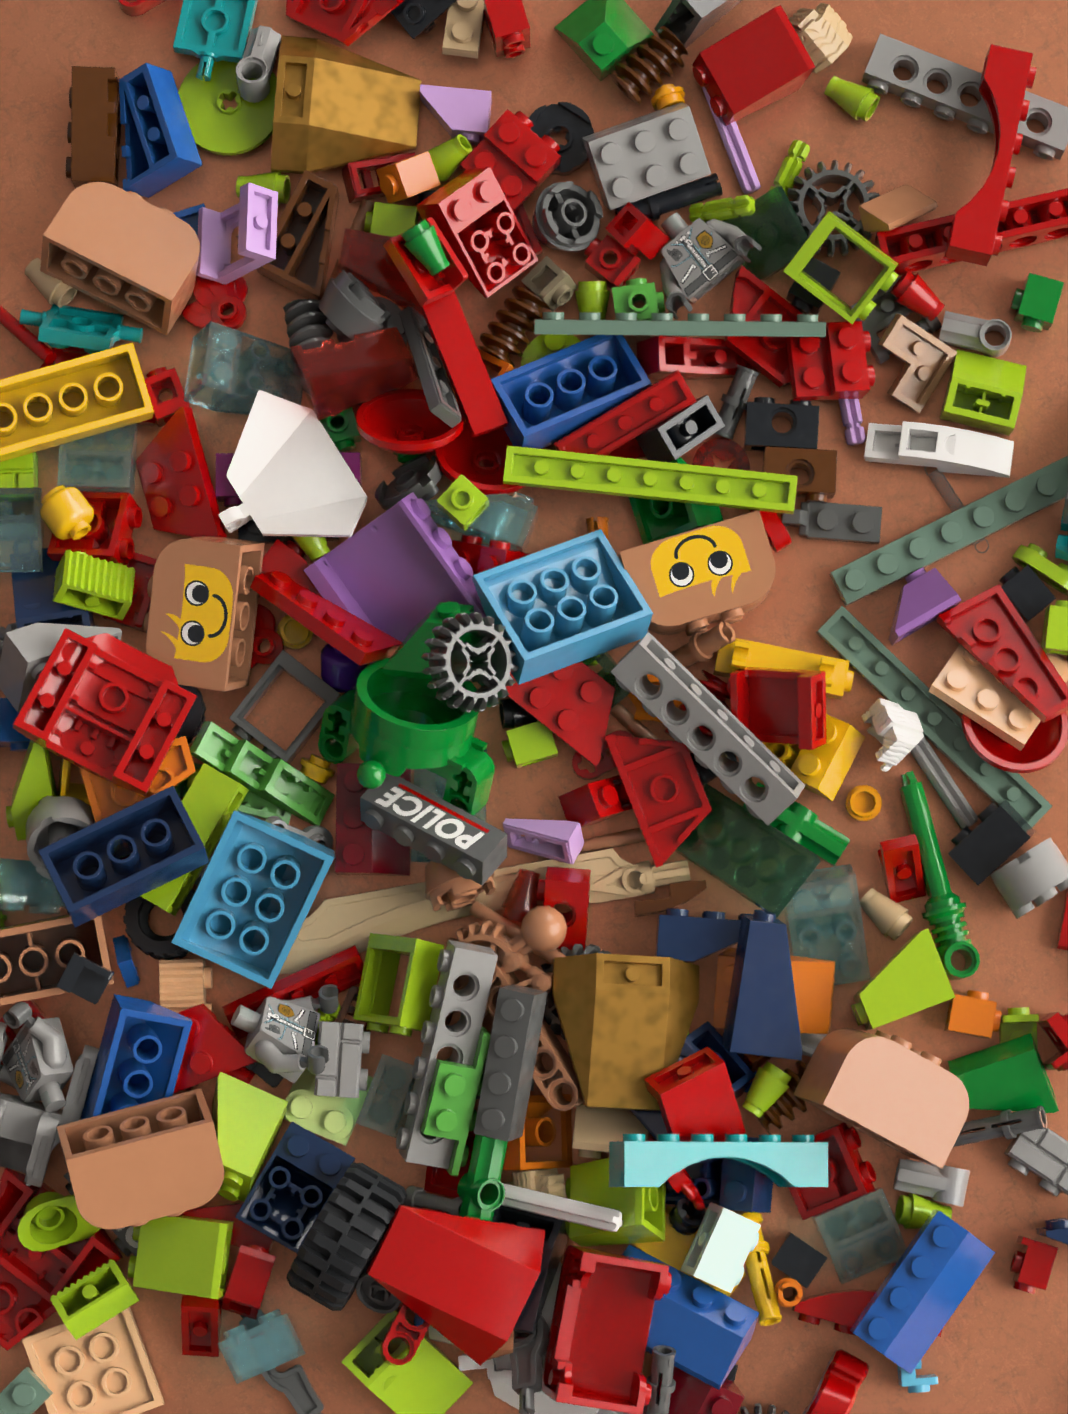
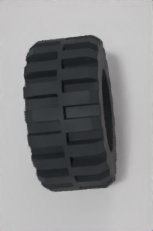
M352 1163L328 1198L300 1247L286 1277L289 1285L328 1309L341 1311L351 1298L359 1278L375 1255L398 1206L404 1205L407 1198L404 1187L363 1163Z

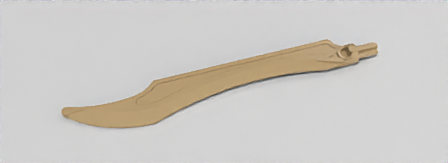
M610 848L578 854L574 864L548 859L498 868L494 871L495 875L492 878L496 888L495 892L491 895H486L485 891H483L474 900L493 911L542 905L544 901H537L538 880L546 878L547 866L591 870L589 903H602L653 894L656 890L655 887L669 885V883L691 881L687 859L664 863L656 868L655 865L651 866L649 860L631 864L620 858L615 850ZM425 882L325 899L318 909L304 920L279 974H294L354 945L359 953L366 951L370 933L402 936L441 922L472 915L469 913L472 905L448 912L445 905H441V909L435 912L430 900L425 898Z

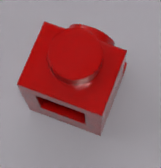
M630 202L622 208L605 228L632 254L637 255L641 251L650 260L670 240L657 225Z
M608 234L602 241L596 237L584 252V255L588 257L585 260L584 268L600 281H606L610 289L612 287L625 286V281L630 280L640 268L641 259L631 254ZM606 254H613L616 256L617 261L614 264H606L603 257Z
M160 367L146 374L147 378L144 380L153 406L154 416L158 427H162L179 408L190 407L175 367L169 370L166 367ZM170 392L173 395L172 399L164 402L159 399L161 393Z
M1018 1236L1017 1243L1023 1244L1022 1252L1016 1250L1012 1259L1010 1271L1015 1273L1013 1288L1035 1294L1036 1288L1046 1290L1058 1247Z

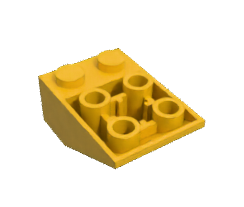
M826 714L827 743L818 748L805 750L799 749L798 744L762 742L806 785L804 789L833 801L865 736L851 724Z

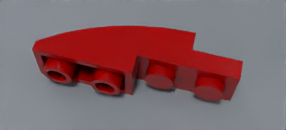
M848 1289L812 1295L801 1299L797 1305L792 1307V1310L799 1313L798 1320L819 1325L821 1319L835 1323L834 1330L855 1335L850 1331V1328L877 1290Z

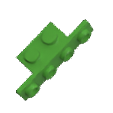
M481 1027L473 1065L437 1059L422 1122L421 1132L423 1135L455 1140L449 1168L446 1169L451 1176L458 1177L460 1167H464L468 1159L469 1148L466 1145L468 1132H472L475 1128L477 1111L474 1109L476 1097L481 1094L484 1077L482 1072L485 1060H487L491 1034L485 1027Z

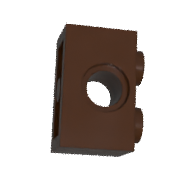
M765 446L762 472L789 475L792 469H804L809 476V480L805 484H797L796 497H805V502L810 503V501L827 503V498L833 499L836 491L837 450Z

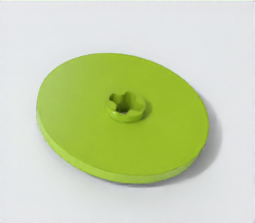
M215 61L210 81H205V78L203 80L196 78L199 63L192 68L184 78L178 93L196 145L210 153L231 156L249 152L268 140L273 133L277 82L273 72L270 78V93L260 102H248L240 96L236 77V66L238 63ZM235 97L237 107L234 109L229 106L225 110L223 101L225 99L232 101Z

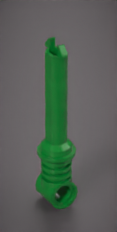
M909 771L901 775L903 787L899 788L911 835L915 834L919 843L923 878L929 898L924 905L926 912L922 913L923 919L929 921L930 926H935V929L931 930L932 935L937 934L938 938L934 939V943L940 944V947L936 949L948 979L960 980L976 972L980 964V956L977 949L972 945L971 939L966 940L965 936L969 935V930L964 931L963 927L967 926L966 921L961 922V918L965 917L966 902L961 903L960 897L951 891L922 782L917 783L914 772ZM954 951L961 953L965 958V967L962 971L955 969L951 964V956Z

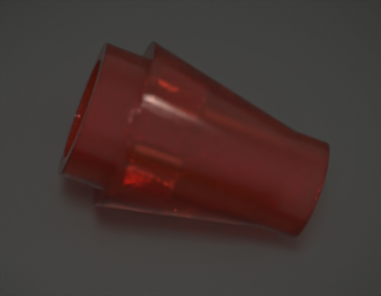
M519 868L517 877L501 906L504 908L502 917L522 923L525 915L531 909L537 907L540 873Z

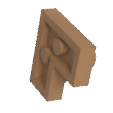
M896 313L878 342V345L905 362L887 394L914 412L920 413L956 356L957 351L903 315Z

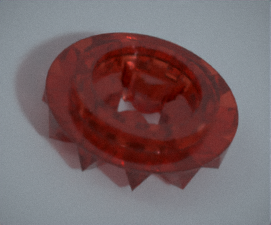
M716 438L704 443L695 453L692 465L714 467V458L712 456L714 454L716 459L718 458L721 462H729L734 459L728 466V469L750 470L749 458L745 450L735 441L725 438Z

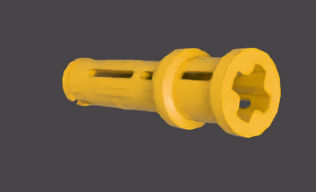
M759 1212L740 1214L758 1224H761L763 1221L762 1214ZM760 1227L758 1243L754 1250L749 1252L745 1264L756 1310L759 1312V1325L770 1326L781 1322L783 1318L780 1314L766 1257L769 1255L770 1246L768 1242L764 1241Z

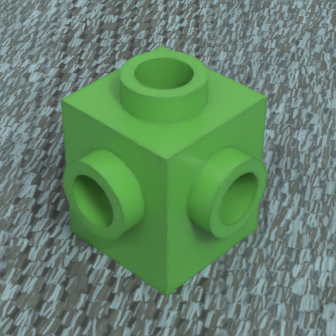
M636 278L625 281L626 286L612 287L615 313H637V320H651V313H665L663 291L656 292L655 282L647 283L646 278ZM637 302L645 304L642 308L633 306Z

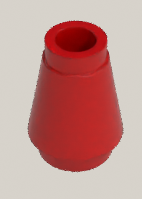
M909 270L902 275L890 291L896 297V302L927 318L929 321H933L945 306L918 273L914 275Z

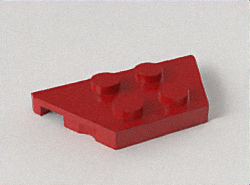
M287 0L286 16L322 35L350 46L405 0Z
M744 266L737 271L729 314H746V321H760V314H782V321H797V314H803ZM725 336L724 344L779 388L791 383L786 337Z
M181 407L135 461L153 529L190 537H227L223 522L218 515L220 510L192 408Z
M582 661L519 685L516 682L512 686H506L509 693L507 697L593 766L599 764L615 692L613 686Z
M606 736L605 739L655 866L658 868L666 862L691 832L712 811L688 747L684 743L627 736Z
M199 1004L178 1013L190 1018L193 1022L173 1093L218 1077L220 1072L226 1074L257 1062L245 1053V1046L235 1037L236 1034L226 1025L221 1024L216 1019V1015L204 1004Z

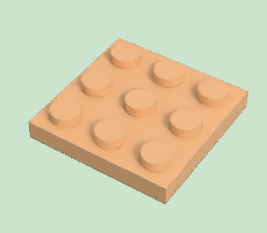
M961 645L958 646L928 691L1020 751L1041 721ZM1046 653L1064 682L1067 683L1068 661L1057 654Z
M130 1307L75 1340L64 1323L22 1339L33 1372L53 1392L45 1401L48 1414H140L165 1404Z

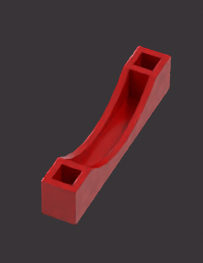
M993 44L989 47L985 57L979 92L988 107L993 123L995 139L993 164L989 177L983 187L971 201L956 212L950 226L944 256L946 258L987 266L991 256H998L1003 235L997 234L999 221L1005 222L1009 208V201L1003 200L1005 189L1012 188L1016 173V167L1010 166L1012 155L1019 154L1023 134L1017 133L1019 121L1025 122L1030 104L1029 100L1024 99L1026 88L1032 89L1037 67L1031 66L1033 53Z

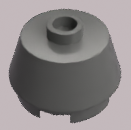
M573 181L558 182L545 188L537 200L532 216L533 230L539 241L548 248L555 250L579 251L587 248L597 237L600 219L603 217L602 206L593 191L586 192L580 186L573 184Z
M345 270L336 278L331 277L319 303V308L327 317L326 324L336 334L341 336L344 333L350 339L357 342L384 328L383 322L391 315V312L383 302L377 305V299L368 291L370 288L349 272L347 274Z

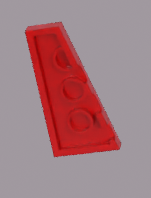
M1000 584L937 616L936 622L1043 723L1068 711V686Z

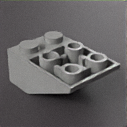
M37 622L6 632L0 658V689L15 710L20 712L65 628L84 638L108 633L121 640L122 630L113 627Z

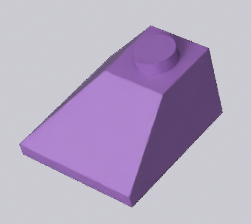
M924 567L905 578L908 584L904 585L900 591L888 639L891 645L896 644L935 621L938 615L957 606L961 601L957 592L936 568L926 572Z

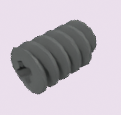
M298 299L287 303L283 307L287 334L290 338L291 359L294 363L293 372L296 376L304 379H317L326 375L330 370L329 366L338 359L336 353L332 351L335 348L334 340L330 339L333 335V330L326 324L327 317L319 308L321 300Z

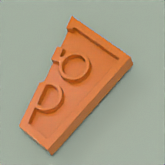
M186 736L174 740L146 796L118 786L79 767L95 823L171 786H177L196 772Z

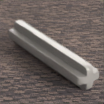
M924 736L910 751L959 827L961 829H964L966 826L970 827L978 821L976 813Z

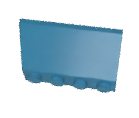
M601 529L473 575L472 578L485 615L494 618V625L501 624L506 626L503 637H508L512 640L509 649L516 653L512 657V664L517 665L519 669L511 673L518 685L642 639L648 632L653 615L649 605L627 570L624 569L621 560Z
M234 810L171 943L272 989L334 860L335 850L303 835Z

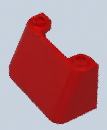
M568 1245L562 1261L549 1332V1343L542 1371V1391L544 1394L556 1402L631 1414H643L644 1406H648L650 1402L652 1387L647 1383L645 1375L642 1374L654 1302L660 1301L663 1294L667 1295L671 1288L672 1275L668 1272V1265Z

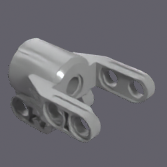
M0 1022V1064L7 1042V1024ZM85 1045L83 1053L76 1061L66 1097V1105L63 1109L47 1112L43 1102H24L20 1096L0 1093V1166L25 1173L24 1182H26V1186H42L51 1151L60 1142L56 1126L80 1120L99 1048Z

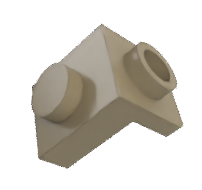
M548 256L521 280L534 295L549 306L552 312L559 306L566 304L571 299L573 292L578 288L570 275L564 270L562 271Z

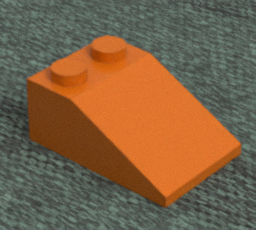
M729 947L718 955L713 1027H725L737 948ZM790 955L800 1033L829 1034L836 961Z

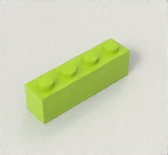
M203 763L201 769H196V772L190 776L187 783V788L189 789L181 802L205 846L209 859L233 811L238 810L249 789ZM205 865L141 895V897L176 916Z

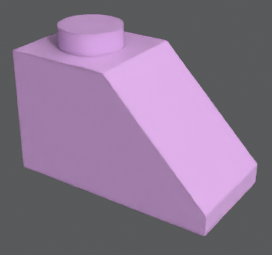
M420 84V99L452 138L461 134L468 139L471 145H478L484 139V134L488 131L490 125L491 91Z

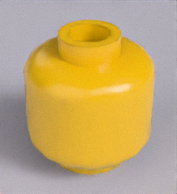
M63 485L57 486L42 498L40 516L55 537L61 540L70 538L78 540L90 531L91 526L89 524L94 518V510L77 488L65 487Z

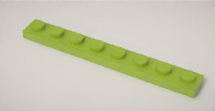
M507 445L503 484L794 514L798 476Z

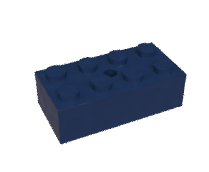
M174 786L38 850L74 927L80 926L209 863L205 846Z

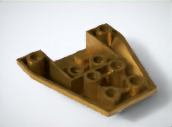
M282 35L273 116L271 172L303 174L307 170L315 173L345 166L351 162L376 159L416 150L420 84L422 80L318 38Z
M604 953L556 957L553 959L552 997L586 1108L660 1111L658 1101L647 1091L644 1079L678 1062L699 1003V965L671 957Z

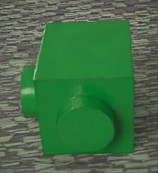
M1029 273L1023 289L1016 288L1012 300L1011 309L1017 310L1014 321L1020 322L1021 327L1028 331L1042 332V329L1049 330L1053 324L1064 282Z
M348 394L314 403L319 421L339 452L352 450L356 447V442L362 441L356 427V419Z

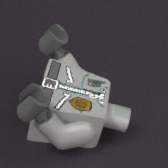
M678 212L672 214L661 224V227L672 239L661 249L664 258L660 262L662 288L667 298L666 308L670 313H673L675 319L679 318L677 310L682 306H685L689 312L692 311L693 307L689 301L697 302L745 261L750 263L751 260L747 257L749 250L756 247L760 251L762 249L761 245L735 225L717 219L705 222L698 218L688 226Z
M333 984L322 986L318 992L319 998L314 999L311 995L293 1000H280L271 996L266 997L256 1012L243 1005H239L233 1014L231 1025L248 1032L244 1048L245 1053L263 1064L269 1072L277 1073L293 1083L297 1081L306 1068L315 1075L322 1073L325 1069V1063L329 1061L327 1047L315 1045L320 1013L316 1012V1009L320 1008L326 1014L336 1012L339 1007L337 986Z
M18 1002L3 1015L4 1022L12 1029L19 1028L23 1023L24 1025L2 1057L4 1066L0 1064V1081L15 1088L24 1102L42 1101L47 1112L60 1110L66 1105L62 1089L73 1075L74 1069L60 1018L41 1019L37 1017L35 1019L32 1017V1010L29 1004Z

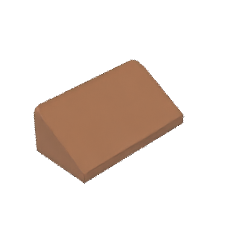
M902 185L859 206V213L864 231H890L935 210L938 206L936 201L912 186Z

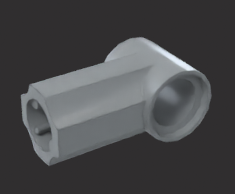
M259 25L258 28L251 29L243 58L236 66L238 91L240 96L248 102L263 101L270 93V78L282 41L281 34L275 32L271 27Z
M945 311L939 340L947 345L982 352L988 357H999L1007 351L1012 332L1009 325L1000 319L985 320ZM990 331H998L1003 335L1004 342L1001 345L992 346L986 341L985 334Z
M899 1159L893 1189L931 1197L933 1201L963 1207L970 1171L946 1165L941 1169L924 1164L923 1162Z

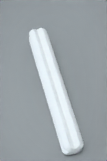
M502 1183L505 1188V1198L501 1204L502 1206L610 1232H617L619 1227H622V1213L619 1210Z

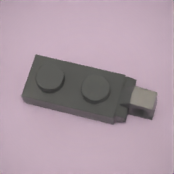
M810 501V503L801 502V510L794 509V514L781 513V521L786 527H799V535L807 536V539L879 544L882 507Z

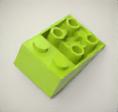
M397 1308L392 1313H387L341 1362L396 1414H444L473 1382L462 1371H459V1368L426 1336H424L414 1357L408 1363L402 1366H392L385 1362L380 1352L381 1343L399 1309ZM406 1317L407 1322L410 1323L411 1325H414V1324ZM394 1338L389 1342L388 1352L394 1359H403L407 1355L408 1346L404 1340Z

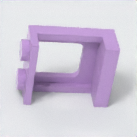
M248 182L240 187V203L221 213L205 207L199 209L198 239L200 242V254L196 276L226 285L276 259L278 192ZM239 226L238 254L245 257L230 264L231 236L234 228Z

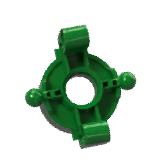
M390 658L376 661L367 666L359 674L355 690L345 692L328 706L323 713L318 740V749L322 757L329 763L337 764L343 762L359 748V757L364 762L360 764L357 770V779L364 788L368 789L380 787L386 778V774L399 777L406 769H426L447 779L443 800L473 816L477 814L488 802L495 772L492 758L484 752L488 743L474 737L479 712L471 710V712L464 713L459 711V708L451 709L446 707V700L439 701L435 699L438 688L430 689L427 687L430 680L384 675L383 668ZM465 681L461 685L471 692L477 691L471 681Z

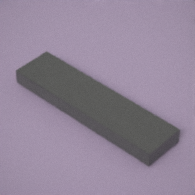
M407 306L399 314L429 410L453 428L462 421V417L452 385L424 316L413 307Z

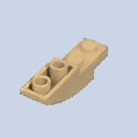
M457 0L448 8L442 54L478 59L485 18L483 0Z

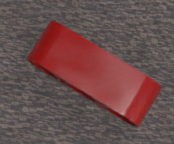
M404 1303L401 1304L380 1347L383 1360L392 1366H402L411 1361L430 1326L425 1320L419 1326L408 1323L405 1317L408 1307ZM394 1338L404 1340L408 1346L407 1355L403 1359H394L388 1352L389 1342Z

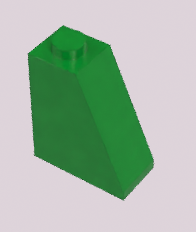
M1031 1033L948 1061L950 1072L962 1081L967 1090L969 1109L999 1111L1010 1109L1011 1111H1021L1043 1106L1046 1113L1059 1111L1055 1092Z

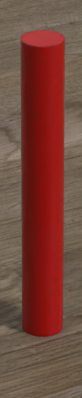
M0 305V324L47 365L52 364L57 357L56 353L44 342L38 341L36 335L23 324L21 325L12 314Z

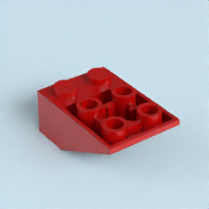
M490 167L466 169L416 205L422 220L429 217L434 219L468 273V279L484 298L494 294L539 261Z

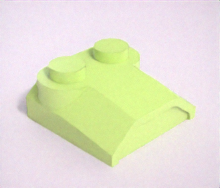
M306 1068L297 1081L293 1083L285 1099L288 1101L284 1120L290 1123L294 1122L306 1130L347 1146L375 1078L368 1076L367 1091L359 1090V1098L314 1095L316 1075L310 1073L308 1068Z

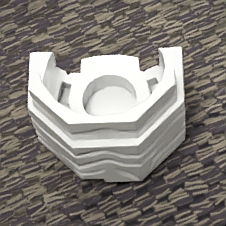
M878 698L869 708V711L862 715L864 723L872 724L867 729V732L883 745L875 755L878 761L884 762L880 767L884 772H887L893 765L896 766L924 737L917 713L903 709L898 703Z

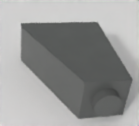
M672 0L654 29L658 32L661 26H665L687 48L742 0Z

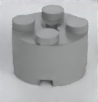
M46 796L32 810L26 822L27 855L41 876L51 880L38 850L94 824L95 820L89 804L74 797Z
M1050 837L999 868L990 876L1012 913L1018 919L1035 908L1032 901L1038 907L1056 896L1058 893L1055 888L1056 886L1060 892L1068 888V862Z

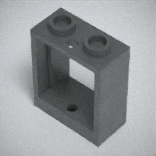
M282 650L229 717L236 724L232 731L249 742L254 738L264 746L263 752L272 758H279L290 764L322 724L325 709L341 695L286 651ZM283 671L324 701L286 751L245 720Z

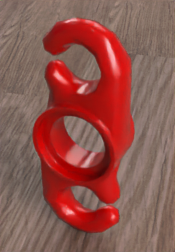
M649 1138L647 1141H656V1140H655L654 1138ZM685 1168L667 1180L677 1193L682 1192L697 1210H704L705 1203Z

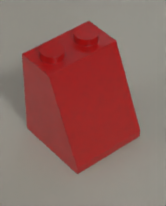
M781 5L774 7L701 51L692 64L696 82L701 87H705L710 96V105L717 117H722L726 126L798 91L815 68L812 59Z

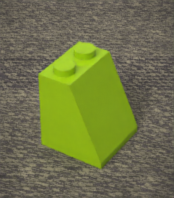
M928 928L915 933L853 996L856 1004L851 1005V1010L858 1026L864 1024L866 1030H871L955 998Z
M220 1072L217 1078L212 1101V1119L224 1166V1180L218 1194L231 1201L239 1199L244 1202L253 1188L281 1129L288 1101L223 1072Z
M609 1158L570 1166V1178L566 1180V1195L568 1199L619 1210L622 1213L623 1224L617 1232H610L565 1221L566 1233L569 1239L581 1247L665 1241L666 1181L660 1187H609Z
M179 1215L176 1217L164 1216L150 1220L142 1226L133 1227L132 1239L138 1241L137 1256H130L128 1266V1278H134L133 1287L210 1299L223 1297L225 1295L234 1221Z

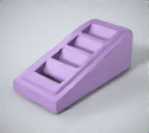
M505 818L503 822L504 832L508 834L507 845L512 849L574 864L584 845L579 822Z

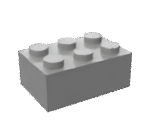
M683 102L582 137L603 204L610 210L711 174L690 106Z

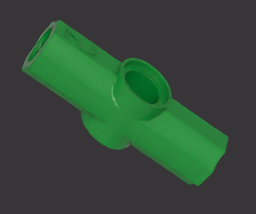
M757 782L756 784L759 787H765L763 784ZM796 801L768 825L773 828L772 831L780 838L795 847L805 848L833 867L850 842V839L844 834L818 820V815ZM744 803L741 809L746 811V813L750 814L746 807V804Z
M475 1134L468 1173L462 1176L457 1188L458 1196L462 1200L460 1216L475 1217L492 1222L494 1210L501 1206L505 1198V1188L500 1180L508 1144L507 1141Z

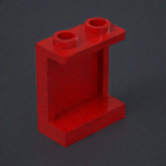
M745 667V670L738 669L730 673V678L727 682V695L730 698L731 713L761 742L798 744L799 749L813 750L827 743L825 671Z
M708 1046L644 1079L647 1091L658 1101L667 1133L680 1134V1142H691V1134H714V1142H725V1134L746 1133L725 1061Z

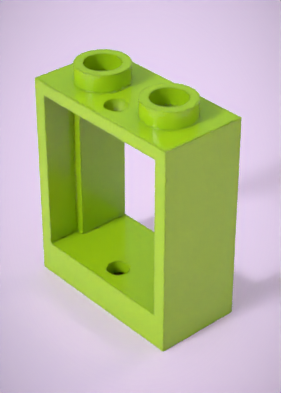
M830 211L783 271L851 324L857 318L864 322L877 305L871 300L879 289L886 293L899 276L894 272L898 265L896 261ZM834 229L884 266V269L854 308H851L803 271Z
M370 933L353 1019L367 1022V1030L388 1033L389 1027V1033L411 1037L412 1030L421 1031L423 1023L430 1020L432 1007L429 1006V996L432 986L437 985L439 974L437 962L440 951L444 949V945L417 938ZM400 955H406L410 957L398 1017L388 1016Z

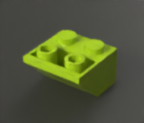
M957 349L940 419L1010 436L1015 428L1020 408L1027 366Z

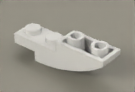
M903 421L902 425L869 423L864 458L867 462L937 467L938 472L1010 478L1014 441L960 428Z

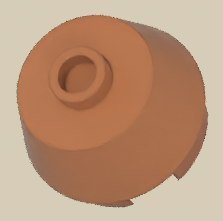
M430 861L425 866V898L430 900L435 912L441 909V905H445L447 912L474 904V899L478 894L485 891L486 895H491L495 892L496 888L492 879L495 874L493 873L483 885H480L471 879L461 877L456 871L441 863Z

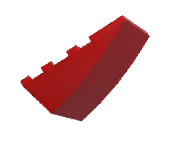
M9 1168L4 1169L0 1179V1346L7 1351L56 1312L50 1300L52 1295L57 1296L58 1291H64V1287L70 1288L71 1283L76 1284L77 1279L82 1280L84 1275L89 1276L90 1271L95 1272L97 1267L102 1268L103 1263L108 1264L109 1259L115 1260L117 1263L123 1258L103 1229L82 1241L63 1245L45 1252L31 1251L24 1247L18 1239L17 1227L24 1215L27 1204L32 1198L41 1193L56 1191L45 1183H42L41 1187L26 1186V1182H24L26 1175Z
M399 1205L366 1273L481 1366L508 1341L540 1275L545 1230Z

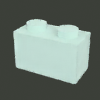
M710 1202L680 1270L731 1293L743 1277V1265L749 1252H752L758 1243V1231L761 1225Z

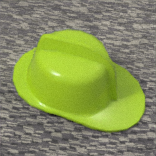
M45 1192L35 1196L27 1204L24 1215L19 1221L17 1234L19 1241L24 1247L31 1251L45 1252L87 1239L101 1228L91 1225L81 1216L74 1195L63 1196L57 1192Z

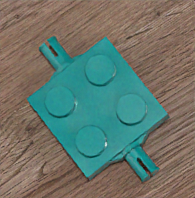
M183 0L173 49L175 53L192 55L200 59L196 78L200 80L205 78V81H210L215 61L238 63L243 58L253 26L258 0Z
M53 304L50 310L43 311V313L24 309L20 313L19 322L21 325L39 327L38 341L46 342L49 346L58 349L71 346L84 348L85 352L93 354L111 349L114 343L120 340L141 343L143 337V328L123 326L124 315L71 306L59 308L56 304Z

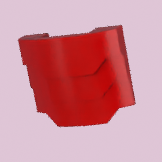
M65 628L15 719L13 729L80 768L125 789L146 796L197 695L178 685L172 666L133 648L112 635L103 633L84 638Z

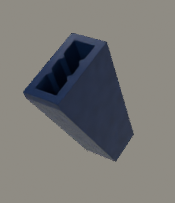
M754 910L753 916L742 914L722 1045L729 1052L802 1060L803 1052L787 926L779 919H776V913Z

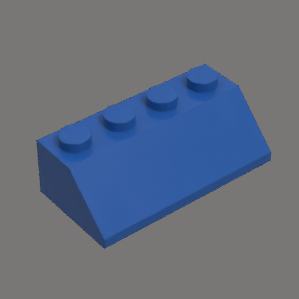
M595 335L491 379L508 421L507 426L503 427L512 445L543 449L552 445L554 442L652 384L623 335Z
M114 994L80 1120L173 1096L193 1021L151 1001Z
M934 1209L850 1328V1331L911 1374L996 1252L941 1211Z
M630 1244L622 1254L624 1256L666 1264ZM668 1265V1272L672 1275L671 1288L667 1295L663 1294L660 1301L654 1302L646 1351L652 1354L653 1347L658 1345L673 1347L676 1350L675 1367L719 1390L752 1339L759 1312Z

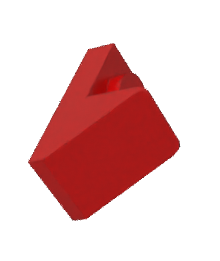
M912 834L880 842L881 849L878 850V857L889 899L898 903L926 896L920 849L916 835Z
M182 1295V1355L219 1357L222 1300Z

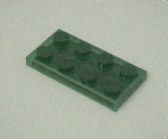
M706 784L703 788L712 811L675 851L764 911L776 913L777 918L820 863L819 857L770 824L767 825L763 820L755 818L747 809Z

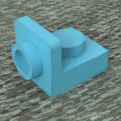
M920 1360V1362L917 1364V1366L915 1367V1369H921V1368H922L921 1360ZM897 1365L898 1383L901 1387L908 1386V1393L930 1391V1385L938 1384V1376L935 1374L916 1375L915 1369L910 1374Z

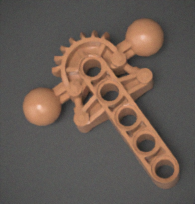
M537 906L531 909L522 920L521 932L512 939L506 936V924L498 923L494 927L490 920L483 921L481 926L477 922L470 923L468 930L460 928L456 931L458 939H448L490 947L498 955L482 1022V1027H485L490 1034L492 1032L500 987L514 984L548 993L552 990L553 972L545 973L537 966L532 967L529 965L528 955L533 950L539 952L555 950L566 937L567 925L564 916L550 906ZM513 971H524L528 979L520 982ZM461 975L456 978L453 989L461 990L465 988L469 982V976ZM453 1011L446 1016L445 1025H449L451 1022ZM543 1017L533 1080L554 1109L567 1111L583 1105L584 1100L572 1060ZM544 1053L549 1054L553 1059L551 1071L546 1070L542 1065ZM565 1083L570 1085L574 1091V1098L571 1102L567 1101L562 1095V1087Z

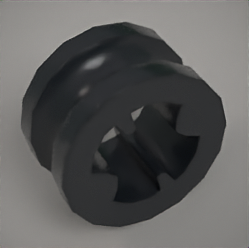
M684 1197L669 1212V1221L677 1232L683 1235H692L699 1229L706 1212L705 1209L697 1210L693 1203L687 1197Z

